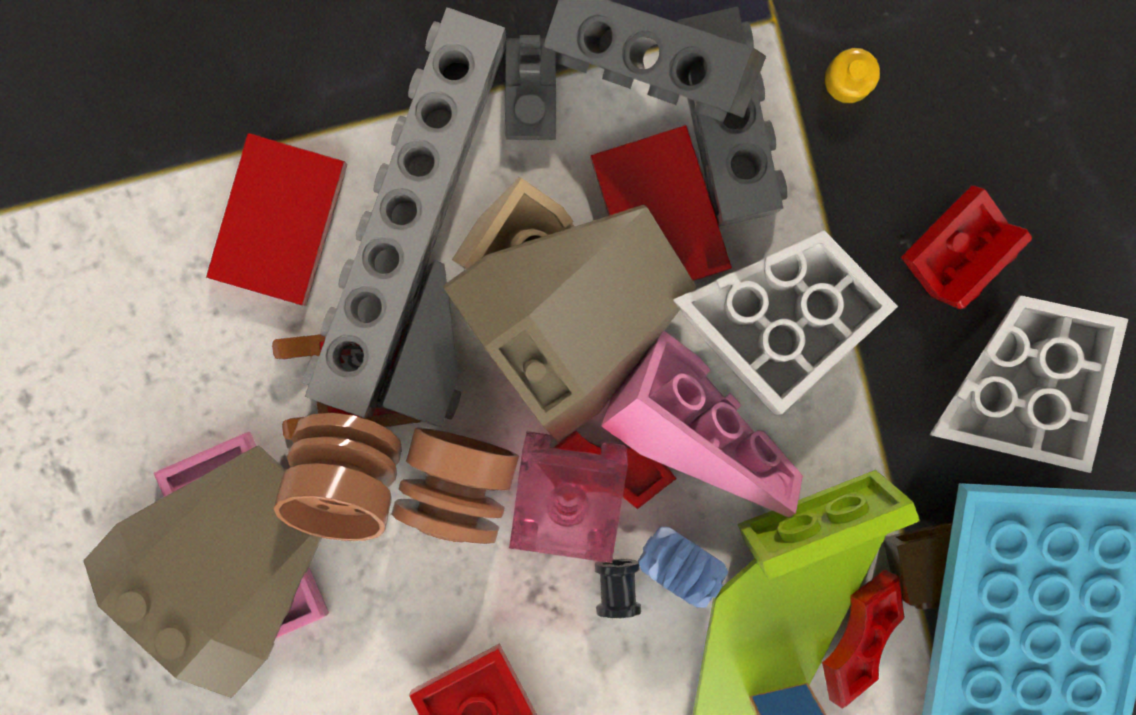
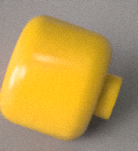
M851 48L842 51L833 59L825 72L827 91L834 99L842 103L861 101L875 89L880 79V67L877 59L870 52L861 48Z

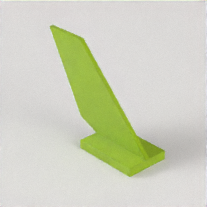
M873 470L798 500L796 514L791 517H786L775 511H769L739 523L738 527L742 538L754 559L721 588L716 598L713 597L693 715H755L750 705L749 696L805 683L810 685L851 605V595L859 590L886 535L920 521L914 502L877 470Z

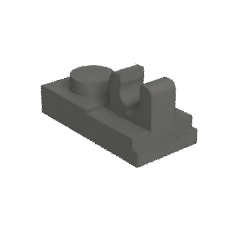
M520 35V38H506V140H556V52L543 47L546 38H541L540 35Z

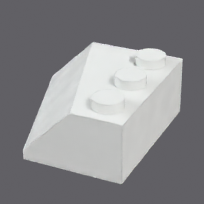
M825 230L769 255L765 259L739 271L721 277L693 292L673 299L705 342L773 414H783L898 307Z
M1018 296L930 435L1091 473L1128 319L1035 298Z

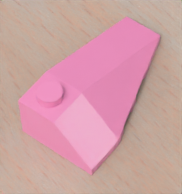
M663 331L612 396L601 426L645 457L786 517L796 514L803 475L764 431L757 430L754 432L737 412L741 404L731 393L724 397L710 382L706 375L711 370L702 359L667 332Z

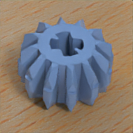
M659 527L653 537L650 536L642 548L643 553L638 560L642 572L696 608H706L712 598H716L728 574L727 568L722 561L670 527Z

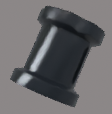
M607 559L595 562V572L600 574L601 603L596 606L598 616L629 618L641 614V604L636 602L635 573L640 570L637 560Z

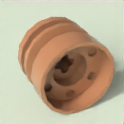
M323 413L312 414L300 419L295 426L292 436L293 445L287 455L291 468L287 469L281 478L273 508L276 516L290 527L326 539L366 541L379 537L386 530L392 501L391 492L388 487L396 480V465L400 461L402 452L401 441L389 429L373 421L353 415Z
M417 427L413 433L406 462L427 475L425 480L403 479L400 481L398 489L413 499H397L394 502L391 515L396 520L435 538L461 543H495L499 526L485 518H502L505 507L494 499L485 496L486 490H510L519 455L502 447L473 438Z

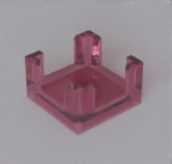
M527 431L522 449L509 548L612 563L628 466L627 445L603 442L601 444V455L550 448L551 435Z

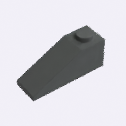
M434 260L427 268L378 406L442 427L444 418L452 420L461 398V391L455 389L458 381V370L449 296L443 288V285L447 283L445 264Z

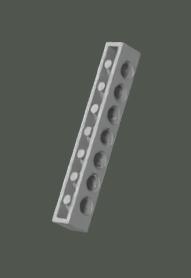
M446 7L441 23L433 22L426 40L425 49L430 54L424 70L416 69L409 86L408 97L413 99L407 117L399 116L392 132L391 145L396 147L390 164L383 163L376 175L373 190L375 193H378L375 205L372 212H364L357 228L356 240L361 241L355 259H348L341 271L338 286L344 290L337 308H329L324 318L321 336L326 337L321 353L319 356L313 355L306 367L303 384L308 385L305 397L363 418L373 417L506 49L505 27ZM452 63H462L469 68L468 73L459 80H449L443 76L446 67ZM436 109H445L452 114L449 123L442 128H431L426 125L428 115ZM426 155L435 160L433 169L427 175L416 177L409 174V165L414 158ZM403 202L415 204L417 206V213L413 221L406 225H397L392 222V212L398 204ZM385 249L397 250L399 253V263L395 270L387 274L377 273L375 269L377 255ZM368 296H377L382 305L380 315L372 322L363 323L358 316L359 303ZM357 343L363 350L364 359L358 369L348 372L341 364V352L347 345Z

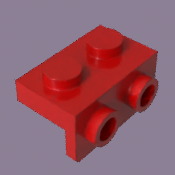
M971 185L901 258L932 298L958 309H963L981 294L982 290L1006 265L1015 260L1018 253L1032 240V236L1027 229L1009 224L984 188Z

